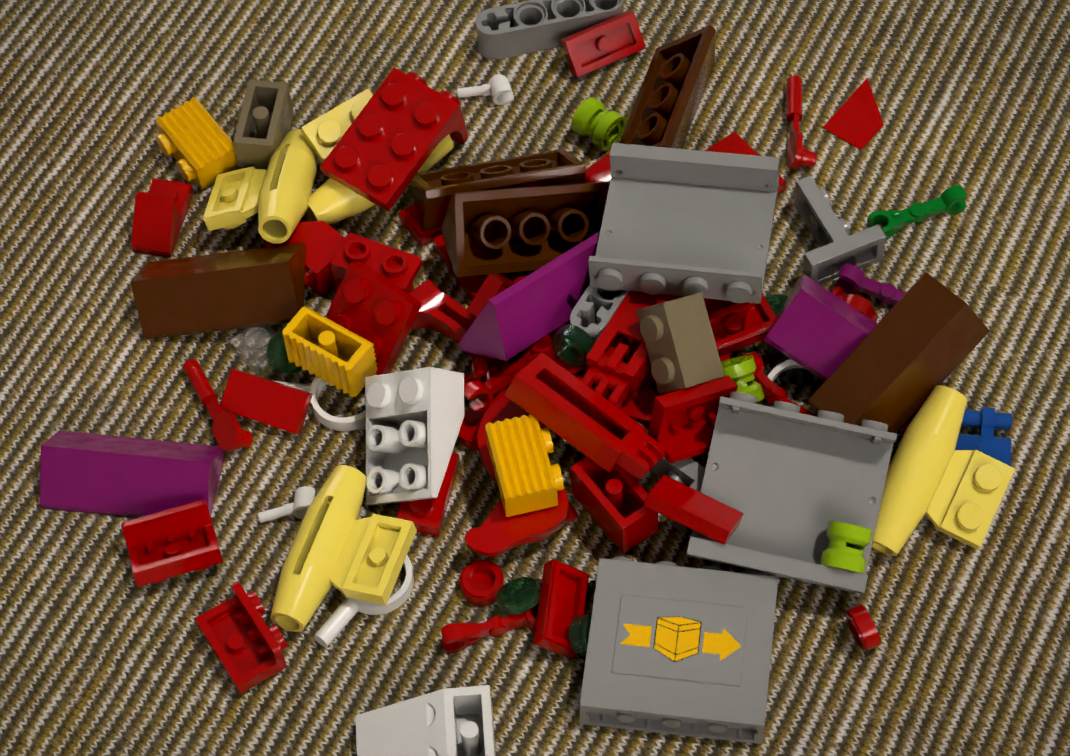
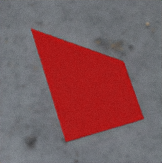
M868 78L822 127L860 150L884 126Z

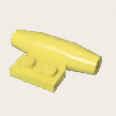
M369 88L301 127L302 136L311 146L321 164L373 96ZM449 134L436 146L417 173L427 172L454 148ZM329 178L310 194L306 214L311 221H325L328 225L362 213L376 204Z
M294 129L286 134L271 156L267 170L255 169L254 166L217 174L203 216L209 231L221 228H237L246 223L249 217L258 213V231L264 240L279 244L289 239L306 212L317 171L316 155L302 136L301 129Z
M935 386L906 428L888 467L872 544L874 550L889 556H897L925 514L938 531L974 549L981 547L1015 468L978 450H955L968 401L962 393L950 387Z
M347 465L336 466L306 511L282 566L270 616L271 620L283 629L292 632L303 631L332 585L347 598L387 605L417 529L413 521L372 514L371 517L359 519L367 478L354 467Z

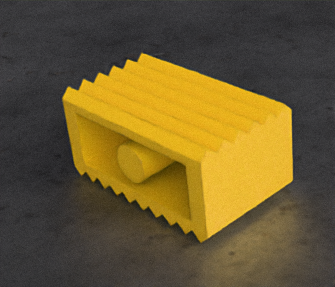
M192 97L190 101H185L183 105H178L176 109H171L169 113L165 112L163 117L158 116L156 119L159 135L155 136L161 151L167 157L174 155L175 159L178 160L176 165L182 177L187 182L194 180L200 190L214 184L217 174L239 169L233 141L197 98Z
M303 306L282 330L289 363L295 362L296 367L302 366V370H308L309 375L315 374L316 378H322L323 382L329 381L330 386L336 385V390L343 389V394L349 393L350 398L356 397L365 387V377L374 376L378 369L376 366L377 362H375L376 353H374L373 343L306 306Z
M531 414L528 416L522 415L520 418L514 417L511 420L506 418L504 421L497 420L495 423H487L485 425L487 446L506 517L558 506L557 491L564 489V482L559 464L550 465L548 453L554 452L549 428H540L538 419Z

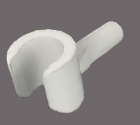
M502 74L493 76L488 84L457 89L458 98L492 95L493 102L497 105H507L514 100L509 80Z
M309 486L297 488L294 503H287L281 507L259 512L260 522L263 523L292 515L303 520L308 507L315 498V489Z

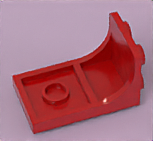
M394 67L321 164L322 173L389 212L436 146L448 134L452 140L462 145L468 140L469 137L460 102L447 91L441 90L439 93L428 87L427 83L413 72L405 74Z

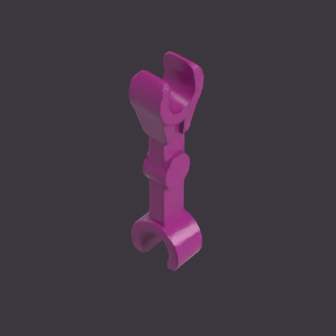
M848 263L842 266L836 284L842 287L845 293L853 294L860 291L879 299L883 304L895 305L905 294V292L896 289L892 284H883L865 277L860 268Z

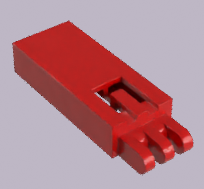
M629 291L587 354V372L581 381L592 389L596 385L597 387L594 391L605 399L612 392L608 401L619 408L630 391L636 392L651 369L645 341L640 332V323L636 310L685 296L650 295L645 292ZM628 339L629 343L632 344L635 340L641 342L628 364L622 362L624 356L628 357L630 354L629 346L626 345Z
M543 352L514 376L505 393V396L609 473L618 464L634 477L643 478L665 456L664 446L645 433L646 428Z

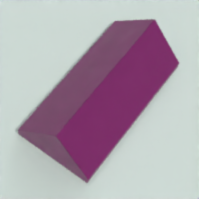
M600 231L489 299L457 345L465 352L507 361L568 322L573 308L590 284L588 260L589 256L596 255Z
M802 274L763 340L825 381L877 323L805 274ZM922 405L901 426L898 432L904 435L906 428L913 420V418L915 417L919 409L922 407Z
M60 430L41 445L40 506L45 509L139 518L203 499L207 502L211 516L226 451L222 450L219 446Z

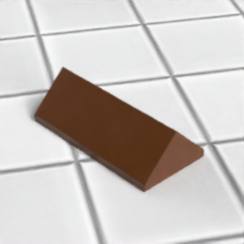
M709 25L656 48L619 143L683 149L714 67L716 29Z
M565 149L416 173L410 184L423 230L442 227L452 193L583 183L586 172L585 164Z
M610 181L452 193L441 227V233L455 276L467 277L538 270L601 230Z
M297 243L148 262L130 281L144 337L146 339L289 323L304 306L305 244Z
M925 272L807 400L818 410L844 415V423L861 426L862 420H872L889 425L887 432L896 433L926 401L935 386L940 385L990 330L966 302Z

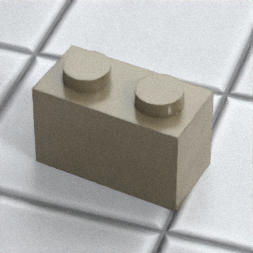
M260 80L248 81L233 140L239 169L254 166L255 169L267 170L271 156L289 132L294 111L288 83Z
M702 292L636 310L640 323V332L644 338L651 364L652 376L656 382L659 394L688 388L724 377Z

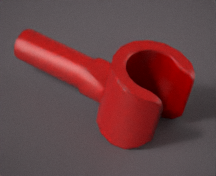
M476 358L472 362V372L464 377V386L474 380L486 382L499 373L497 366H492L489 369L486 359Z

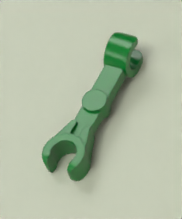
M954 185L947 188L938 198L924 203H914L910 208L901 211H874L868 216L867 226L885 225L886 227L881 229L886 236V240H888L905 225L914 222L921 223L925 218L945 211L951 215L964 211L966 209L964 200L967 199V194L961 185Z

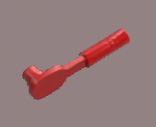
M791 76L787 79V120L790 122L787 167L794 170L804 166L813 168L817 161V152L809 151L808 148L803 147V136L799 132V122L802 120V79L799 76Z
M196 359L186 361L182 368L202 405L207 408L214 421L212 431L219 447L229 452L241 447L248 448L253 439L251 432L244 431L232 413L223 411L218 402V397Z

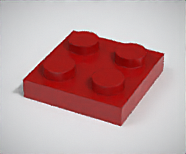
M354 261L350 262L326 314V318L374 344L375 362H377L376 366L378 367L375 374L382 375L391 372L423 303L362 262Z

